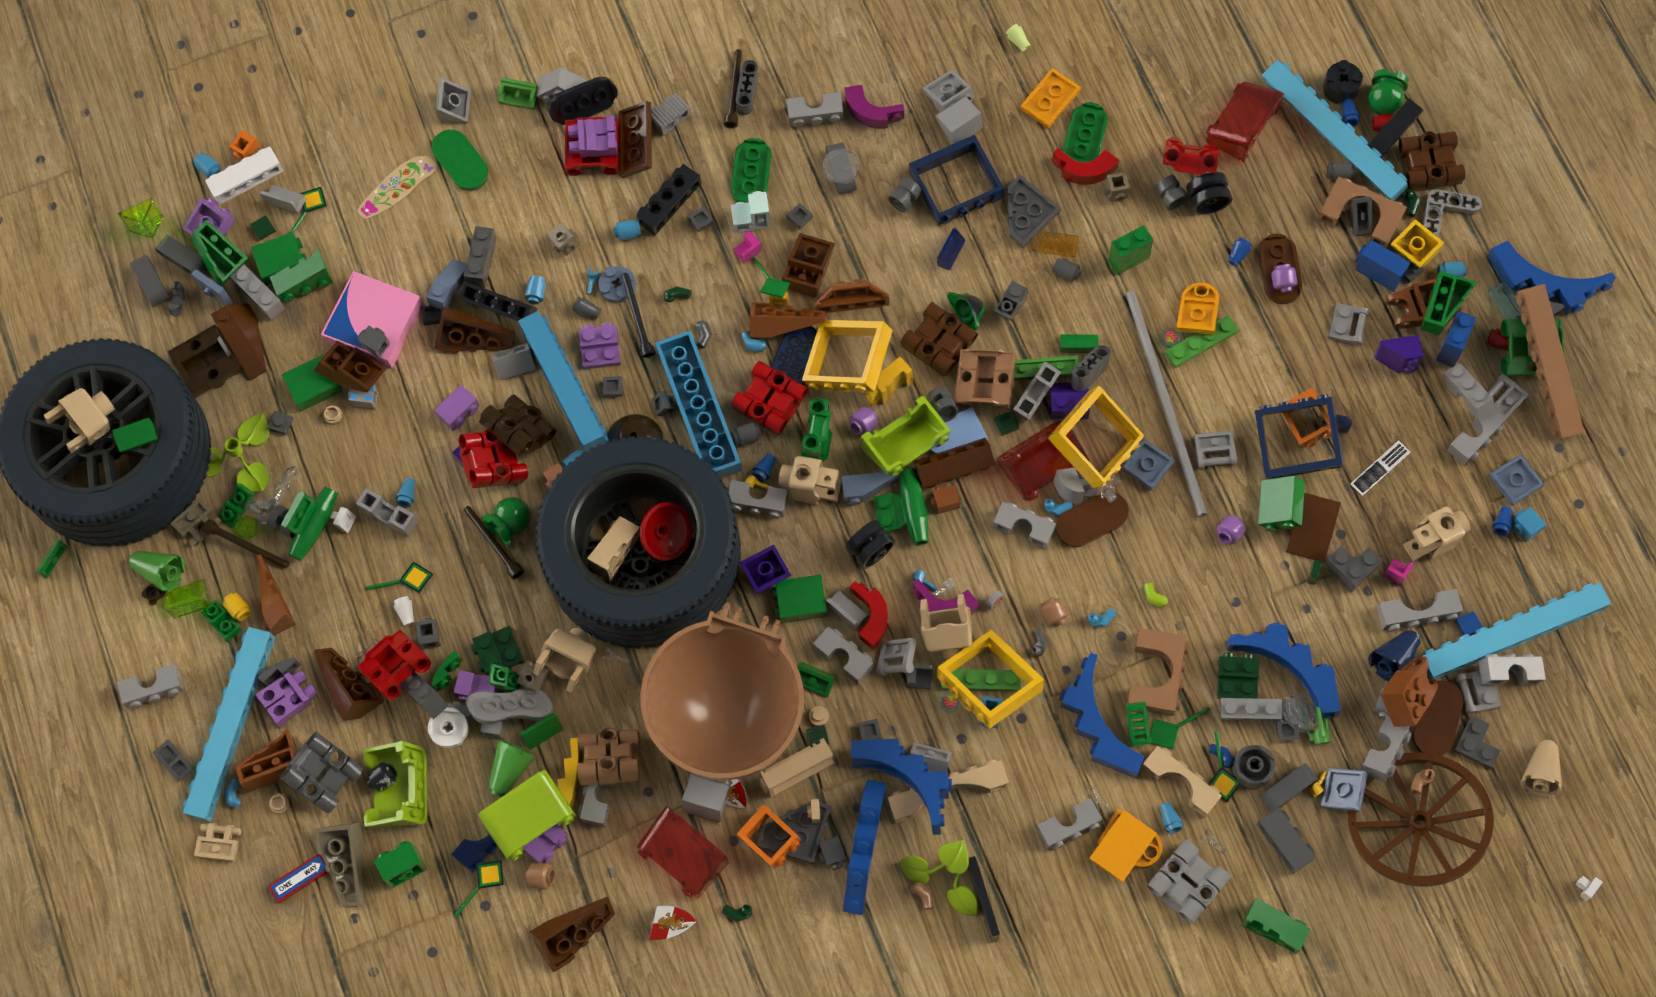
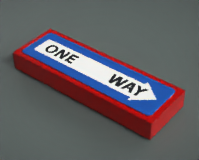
M317 854L268 886L279 904L328 873L322 855Z

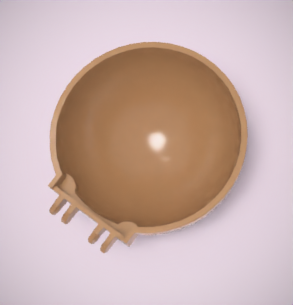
M729 603L725 604L722 615L710 611L707 621L688 626L666 640L649 662L641 686L640 701L643 721L657 749L666 759L683 771L711 780L743 778L759 772L772 764L792 742L799 728L804 709V691L801 676L793 658L784 647L787 636L777 634L780 620L776 619L772 631L769 632L765 630L769 621L768 616L764 615L760 628L739 622L742 612L741 607L736 609L733 619L727 618L731 608Z

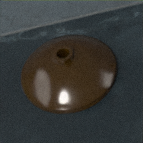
M631 414L620 418L611 426L607 434L609 442L613 441V439L622 440L623 437L630 438L633 434L637 435L636 438L643 436V438L652 437V439L660 438V440H663L659 425L653 419L640 414Z

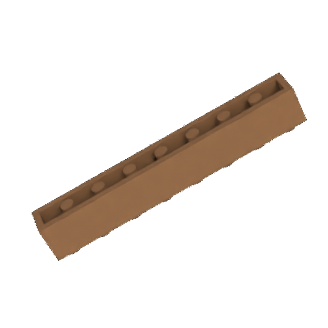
M1542 284L1517 291L1516 301L1522 310L1521 320L1526 325V338L1532 348L1531 357L1537 366L1536 376L1541 381V394L1547 404L1546 413L1552 422L1551 432L1556 439L1585 433L1546 286Z

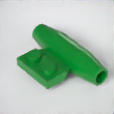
M911 468L904 469L899 473L900 495L887 493L873 497L877 521L883 526V533L900 531L906 525L913 544L920 546L929 542L928 516L923 490L915 470Z
M325 486L315 499L299 491L281 523V526L294 533L288 551L290 556L302 561L317 542L332 514L338 496L336 491Z

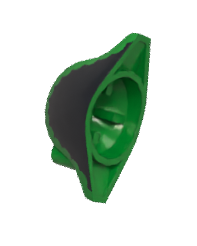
M948 292L947 298L959 320L976 331L979 327V320L985 310L984 303L976 296L969 295L968 293Z

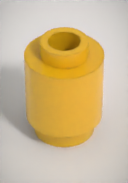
M230 593L224 598L223 607L235 620L241 622L250 616L249 605L238 593Z

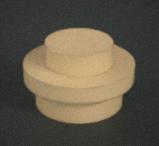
M328 406L323 413L325 421L329 424L338 423L343 415L341 409L337 406Z
M816 706L810 711L809 719L812 724L822 726L827 723L829 713L826 708Z
M275 794L269 801V807L274 813H283L289 807V799L284 794Z

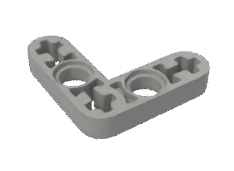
M1439 189L1431 190L1426 199L1423 226L1429 230L1430 225H1433L1432 232L1438 237L1443 210L1474 215L1479 212L1482 201L1479 197ZM1434 196H1437V202L1434 201ZM1455 198L1459 201V205L1453 206L1449 200ZM1471 202L1474 203L1475 208H1471ZM1431 211L1436 212L1438 218L1432 219L1428 213Z

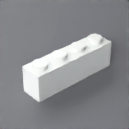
M269 146L259 150L258 153L250 157L244 158L235 165L228 166L224 171L211 175L205 182L216 201L221 205L280 174L284 170Z

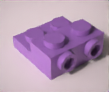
M201 198L184 225L183 230L193 235V232L207 220L219 232L227 234L236 219L232 217L233 213L230 210L219 208V203L216 200Z
M603 323L601 327L585 325L583 329H579L583 369L621 365L616 325Z

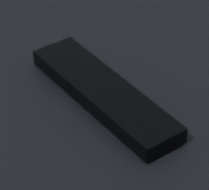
M1409 98L1367 146L1378 150L1382 159L1424 110Z

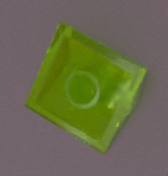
M152 198L118 213L130 232L154 239L164 217Z
M204 579L177 587L171 592L166 591L165 609L173 619L204 610L210 605Z

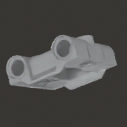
M1185 839L1148 883L1147 887L1189 923L1194 924L1228 883L1231 875L1220 866H1216L1215 869L1197 855L1199 849L1192 842ZM1175 864L1178 867V872H1170L1168 865ZM1183 873L1198 884L1197 889L1184 880L1181 875ZM1200 891H1208L1210 893V898L1203 899L1200 895Z

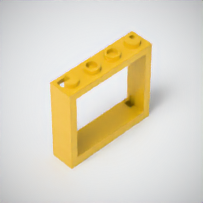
M825 320V322L819 324L802 381L808 385V388L815 389L816 391L819 389L827 391L842 390L844 392L852 390L864 393V391H875L893 330L884 321ZM831 335L874 336L862 378L818 376Z
M1098 385L1086 393L1048 439L1095 489L1099 486L1104 487L1111 481V475L1116 474L1121 469V463L1126 462L1131 457V451L1136 450L1140 446L1139 442L1144 437V434ZM1092 404L1103 413L1127 440L1100 473L1066 437L1067 433Z
M992 629L972 642L971 646L965 647L937 667V678L941 681V685L946 686L952 696L959 699L969 712L972 711L978 721L983 722L989 729L1042 692L1044 688V679ZM987 647L1027 684L991 711L952 674L953 671Z

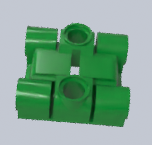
M1504 319L1501 323V334L1504 337H1508V357L1502 358L1501 372L1503 375H1536L1537 366L1532 357L1528 356L1527 329L1521 319ZM1554 319L1564 354L1562 319ZM1530 362H1533L1534 369L1532 371L1529 369Z
M815 398L809 404L808 424L810 429L809 434L803 438L801 453L803 457L820 459L822 463L828 459L833 434L829 429L831 413L829 400Z

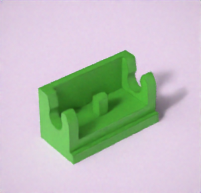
M502 77L498 91L500 96L499 103L534 110L538 99L536 97L537 84Z

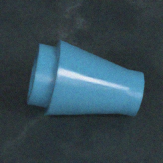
M404 479V483L395 497L396 503L399 506L408 508L414 503L416 483L414 479Z
M1167 802L1160 805L1164 830H1167L1168 834L1182 830L1183 821L1171 803Z

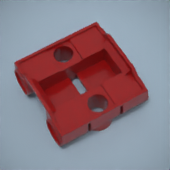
M582 117L575 120H565L564 168L566 174L579 176L582 174V168H601L604 174H617L619 155L618 118L615 119L618 155L587 156L586 158H581L580 154L570 153L569 142L579 141L578 137L569 138L568 126L578 124L577 120L606 118Z
M1171 137L1165 143L1163 164L1172 166L1178 172L1203 175L1205 172L1216 173L1220 149L1213 143H1207L1202 147L1184 145L1178 138Z
M759 360L751 372L752 382L744 394L738 392L734 396L731 406L733 410L779 436L797 411L808 392V388L787 377L784 372L777 371ZM777 379H784L782 384H775ZM770 390H773V395L771 396L767 404H764V399L766 398ZM757 410L764 411V413L761 416L755 415V412Z
M489 430L460 434L458 438L460 456L466 477L469 479L472 488L523 484L528 478L527 465L525 463L518 464L515 452ZM493 451L496 452L498 463L494 460Z
M399 629L393 635L385 636L365 654L364 661L357 668L388 700H395L401 694L400 684L415 671L418 673L427 672L431 667V660ZM403 662H405L401 667H399V668L391 675V673H392L398 666H400Z

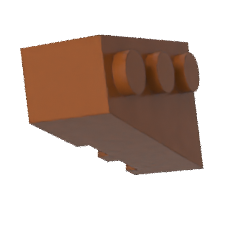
M288 729L284 730L283 734L274 741L268 742L267 746L261 751L253 753L236 766L240 785L247 793L281 780L279 778L298 753L295 739Z

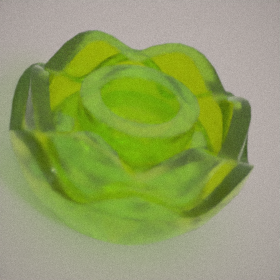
M250 516L240 518L235 524L236 534L243 539L255 537L259 531L257 519Z

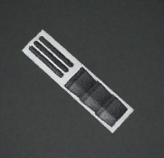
M1398 440L1350 485L1363 496L1411 452Z

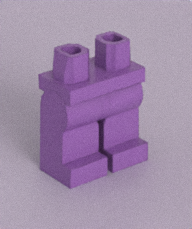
M614 115L606 116V119L577 120L578 124L568 126L569 138L578 137L579 141L569 142L570 153L580 154L581 158H586L587 156L618 155Z
M302 670L292 675L288 672L284 677L256 694L279 728L286 725V722L293 716L312 705L310 701L318 695L312 684L303 690L299 687L308 680Z

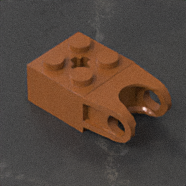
M1435 279L1415 283L1413 286L1393 293L1385 299L1387 305L1401 306L1407 313L1395 321V328L1404 329L1422 326Z
M1425 656L1411 659L1401 670L1396 671L1381 692V697L1394 727L1416 726L1438 689L1435 679H1427L1429 662Z

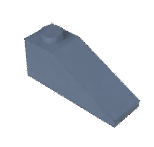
M454 259L451 260L435 279L426 296L429 306L438 308L440 311H443L444 307H450L464 279L467 264Z
M885 472L842 476L844 504L858 505L860 502L866 501L897 482L899 474L888 476Z

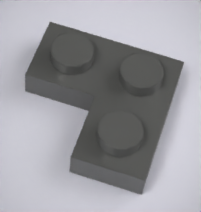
M1471 715L1454 751L1492 769L1500 750L1482 741L1490 724Z

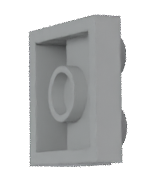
M953 70L923 87L924 94L934 102L935 108L940 112L963 97H967L970 102L975 98L972 87Z

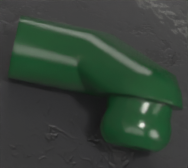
M1407 189L1403 193L1404 199L1409 206L1406 215L1415 217L1420 200L1414 191Z
M726 904L721 913L739 922L748 919L752 915V907L745 904L743 907L735 910Z

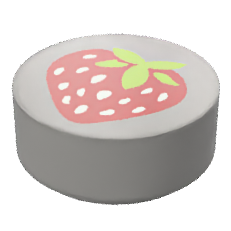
M995 591L988 598L986 605L991 610H994L1002 603L1005 595L1000 591Z

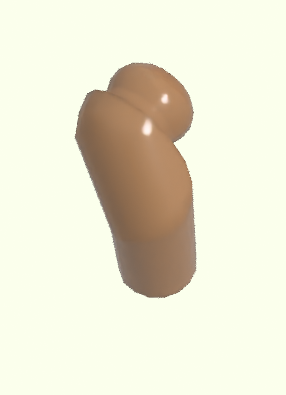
M1426 769L1417 773L1410 792L1414 795H1420L1422 786L1433 781L1435 772L1432 769Z
M922 882L912 884L910 891L912 894H918L922 897L923 909H932L931 890Z

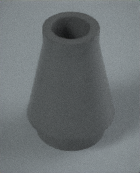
M577 297L572 309L576 314L598 319L601 313V308H598L584 297Z

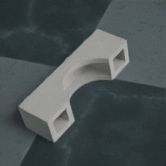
M1457 589L1438 592L1434 597L1432 606L1426 610L1416 611L1409 609L1400 599L1380 602L1377 612L1382 630L1389 629L1391 632L1401 629L1400 627L1404 626L1414 628L1419 626L1420 623L1435 624L1442 619L1453 621L1458 619L1463 609Z

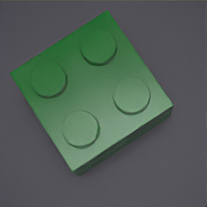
M411 841L399 843L396 849L390 852H382L374 860L383 881L391 889L428 870L418 849Z

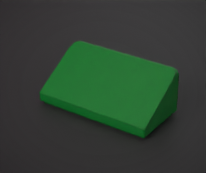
M1060 334V353H1090L1096 346H1099L1098 335Z
M150 418L112 430L120 453L158 440L154 423Z
M58 539L54 542L35 571L36 574L46 579L49 577L67 549V546Z
M800 662L797 668L803 687L828 697L837 676Z
M552 713L520 734L529 749H533L561 732L563 727L555 713Z

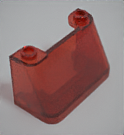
M1245 81L1242 84H1237L1233 91L1235 94L1214 125L1210 124L1205 133L1208 135L1207 143L1215 144L1217 148L1243 163L1249 156L1248 151L1251 147L1253 148L1256 139L1270 118L1277 114L1281 108L1285 93L1279 90Z
M1056 421L996 458L998 465L1024 501L1028 500L1030 502L1036 499L1040 492L1039 489L1054 480L1057 470L1074 468L1048 439L1062 421ZM1071 429L1066 437L1090 462L1073 429Z
M668 806L662 810L637 845V849H639L637 853L645 860L647 858L652 859L684 887L682 892L690 899L694 896L698 900L729 864L727 856Z

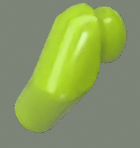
M1153 583L1143 585L1148 603L1157 607L1167 605V597L1156 593Z

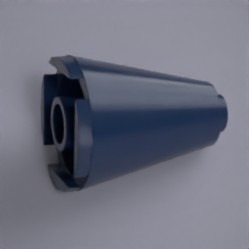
M1410 630L1402 632L1372 651L1368 657L1369 665L1371 668L1374 665L1377 669L1375 673L1389 682L1396 671L1401 670L1413 659L1421 643L1419 635Z

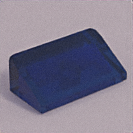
M953 228L937 257L938 266L946 270L952 268L965 243L964 237L956 228Z

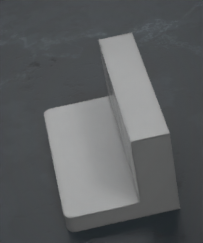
M274 185L271 186L269 192L261 191L260 193L267 204L299 214L306 200V197L302 194Z
M528 343L492 354L500 380L535 370Z
M839 590L831 599L828 597L825 600L826 607L854 631L868 617L863 610Z
M913 743L910 755H923L924 762H928V772L947 771L952 752Z

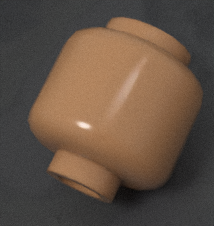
M1052 597L1041 604L1040 613L1047 625L1055 624L1057 627L1066 622L1065 618L1069 612L1060 598Z
M532 862L524 872V879L531 888L547 889L554 883L556 872L549 863Z

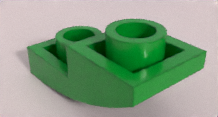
M237 484L230 500L224 502L218 518L231 527H235L249 507L255 493L243 484Z
M217 600L201 612L227 643L242 631Z
M455 650L442 662L433 677L431 684L436 691L442 690L450 684L452 678L448 673L455 671L462 662L461 657Z
M490 664L488 684L508 692L520 689V684L517 683L519 679L517 672L509 670L508 667Z

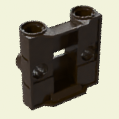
M215 324L167 351L169 358L195 398L209 390L208 386L211 389L222 387L227 380L226 375L231 378L244 370ZM206 357L211 366L206 367L202 359Z
M515 394L506 400L502 409L497 410L492 405L486 407L479 420L480 424L518 456L523 453L527 455L541 448L546 442L552 440L557 431L555 427L541 417L542 413L537 407L528 406Z

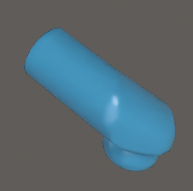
M745 331L741 334L748 350L761 352L766 349V343L750 337V331Z
M1047 499L1044 502L1045 511L1056 516H1060L1065 511L1073 508L1071 502L1068 501L1060 505L1054 503L1052 499Z
M1109 608L1104 615L1091 613L1088 616V622L1093 627H1105L1117 613L1112 608Z
M233 778L227 786L224 796L229 807L238 808L241 804V799L236 797V791L240 782Z

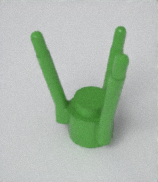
M1294 705V710L1308 734L1309 741H1314L1315 746L1330 743L1329 718H1324V727L1320 707H1316L1319 727L1313 729L1314 733H1312L1298 707Z

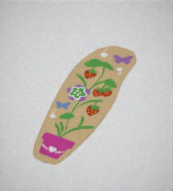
M417 156L398 166L362 202L357 211L359 215L364 219L370 218L402 200L421 181L435 172V161L428 156Z

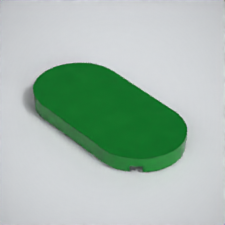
M1087 102L1074 109L1064 142L1063 152L1075 161L1090 162L1099 156L1108 123V116L1104 108L1099 104Z
M452 129L444 130L437 134L432 142V152L453 182L460 189L470 191L484 186L489 174L487 164L464 134Z
M748 138L739 144L735 150L731 193L737 203H749L748 194L756 191L766 192L767 194L772 155L770 147L759 138Z

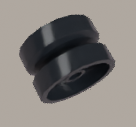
M1205 173L1195 177L1187 184L1186 189L1188 196L1191 198L1190 203L1194 213H1215L1232 203L1233 198L1229 188H1227L1228 182L1224 173Z
M877 520L869 522L858 530L845 547L852 556H858L857 562L863 569H867L879 562L895 544V540L889 533H883L884 528Z

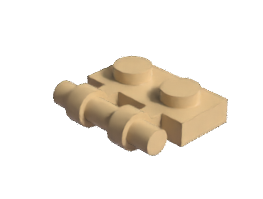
M201 824L200 831L207 833L206 837L198 836L194 856L235 862L239 842L231 839L233 835L240 836L242 829L236 828L234 825ZM216 833L224 834V838H214V835Z

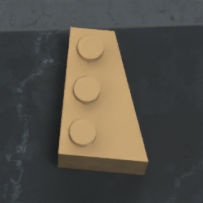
M621 516L614 520L609 531L587 558L590 570L611 581L640 536V527Z

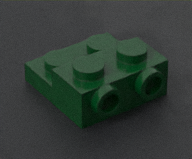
M510 626L493 633L489 631L472 638L474 644H471L474 655H479L481 660L477 662L481 672H485L487 676H489L490 664L511 668L524 662Z
M1224 653L1223 656H1219L1217 698L1258 699L1259 658H1255L1252 654L1235 657L1233 653Z

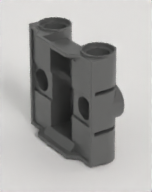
M314 732L288 764L279 779L322 811L329 814L339 802V799L335 797L347 780H356L363 771V767L318 732ZM337 752L338 759L332 762L330 759L331 754ZM325 766H330L323 778L317 782L316 778ZM313 784V792L307 794L306 787Z

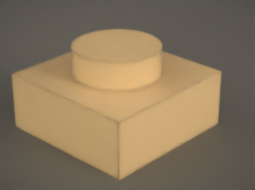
M811 799V806H807L808 818H812V823H821L819 799Z

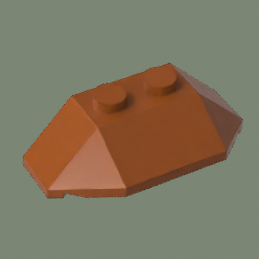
M856 279L853 282L846 283L839 281L831 284L815 302L814 306L815 310L826 311V313L889 306V294L869 280Z

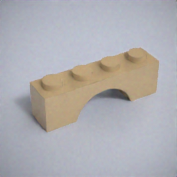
M1157 746L1141 768L1156 780L1170 776L1181 779L1190 790L1191 799L1189 806L1206 818L1222 797L1219 794L1220 791L1215 786L1206 784L1203 781L1204 778L1197 772L1192 773L1188 770V766L1183 761L1174 759L1168 749Z

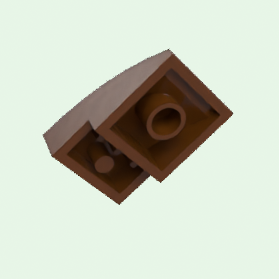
M800 233L782 276V281L790 282L788 290L816 298L824 280L835 243Z
M337 340L319 361L314 371L341 386L368 393L387 368L357 347L351 350Z
M1304 493L1302 526L1292 529L1286 553L1319 560L1324 563L1341 502Z

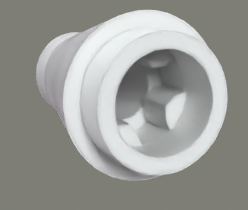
M408 596L394 600L395 605L393 607L403 625L409 626L414 624L412 600H409Z

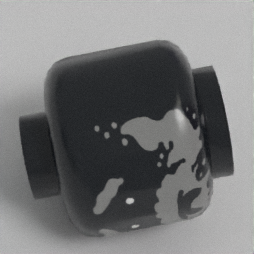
M379 763L368 771L367 784L371 789L382 792L396 783L397 771L390 763Z

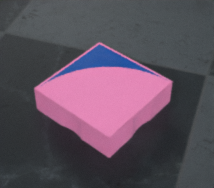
M353 271L321 336L326 344L333 346L338 340L349 349L353 350L357 347L379 364L393 368L404 346L406 336L413 328L424 303L419 295ZM368 326L374 329L376 327L381 329L390 342L389 347L380 358L362 348L357 340L361 331L366 330Z

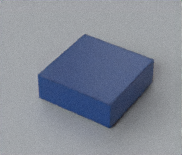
M1474 611L1455 620L1463 635H1472L1477 630L1483 628Z

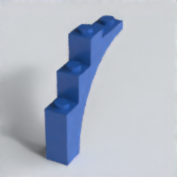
M1509 241L1491 248L1488 254V258L1510 293L1515 290H1523L1526 287L1530 288L1545 284L1549 301L1556 298L1560 304L1564 305L1563 310L1566 315L1571 312L1575 314L1581 311L1588 299L1594 297L1601 290L1605 292L1612 288V284L1616 279L1613 272L1587 279L1565 278L1550 274L1527 262L1516 252Z
M1269 624L1266 626L1264 634L1254 632L1248 636L1234 634L1228 637L1226 643L1227 651H1246L1273 659L1286 667L1300 680L1308 691L1315 710L1316 707H1320L1322 718L1338 717L1341 709L1333 666L1319 664L1313 667L1310 645L1297 643L1290 647L1286 624Z
M1090 652L1089 657H1084L1080 667L1083 668V672L1081 675L1077 674L1074 686L1068 685L1067 690H1062L1059 698L1062 701L1061 708L1081 715L1077 717L1074 725L1077 728L1076 734L1097 742L1093 743L1089 753L1093 755L1091 761L1136 778L1144 755L1130 749L1117 739L1102 719L1095 702L1093 690V673L1098 655Z
M899 739L851 741L853 768L885 772L909 785L920 796L928 810L933 835H941V827H945L944 814H941V809H945L944 799H949V791H952V779H948L947 771L928 772V762H924L923 755H904V746H900Z
M867 780L848 866L843 912L863 915L870 868L887 783Z

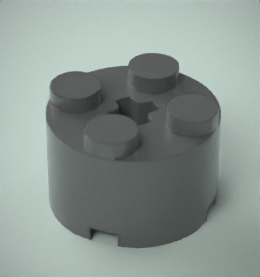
M1261 745L1245 746L1238 752L1232 764V774L1241 783V786L1251 790H1256L1266 785L1275 771L1272 753ZM1255 764L1257 766L1256 769H1251L1250 767Z

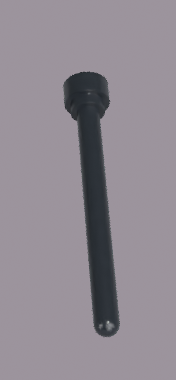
M623 273V283L642 344L639 351L642 358H648L655 355L656 352L654 346L648 342L629 274Z

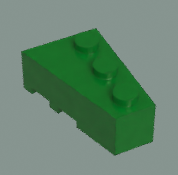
M207 220L193 232L191 237L192 243L215 282L223 287L231 279L230 276L246 264L248 257Z
M318 249L313 252L314 255L306 260L302 258L299 260L300 264L293 268L288 266L270 277L275 293L281 303L290 302L296 297L308 295L314 290L326 288L329 284L333 283L326 263Z
M1439 271L1420 330L1440 335L1470 295L1477 282Z
M1257 897L1251 904L1241 925L1296 954L1300 952L1310 931L1304 922L1292 919L1286 913L1275 909Z

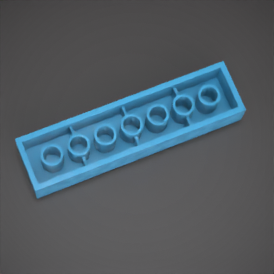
M539 311L518 320L522 333L582 449L588 452L591 447L594 448L598 444H605L606 441H609L603 425L600 424L594 408L592 409L586 393L583 392L579 379L575 377L574 370L570 362L567 361L562 347L559 346L554 332L551 331L546 317H541Z
M691 330L656 342L655 345L695 453L699 456V459H704L711 466V470L714 469L720 478L742 471L741 461Z

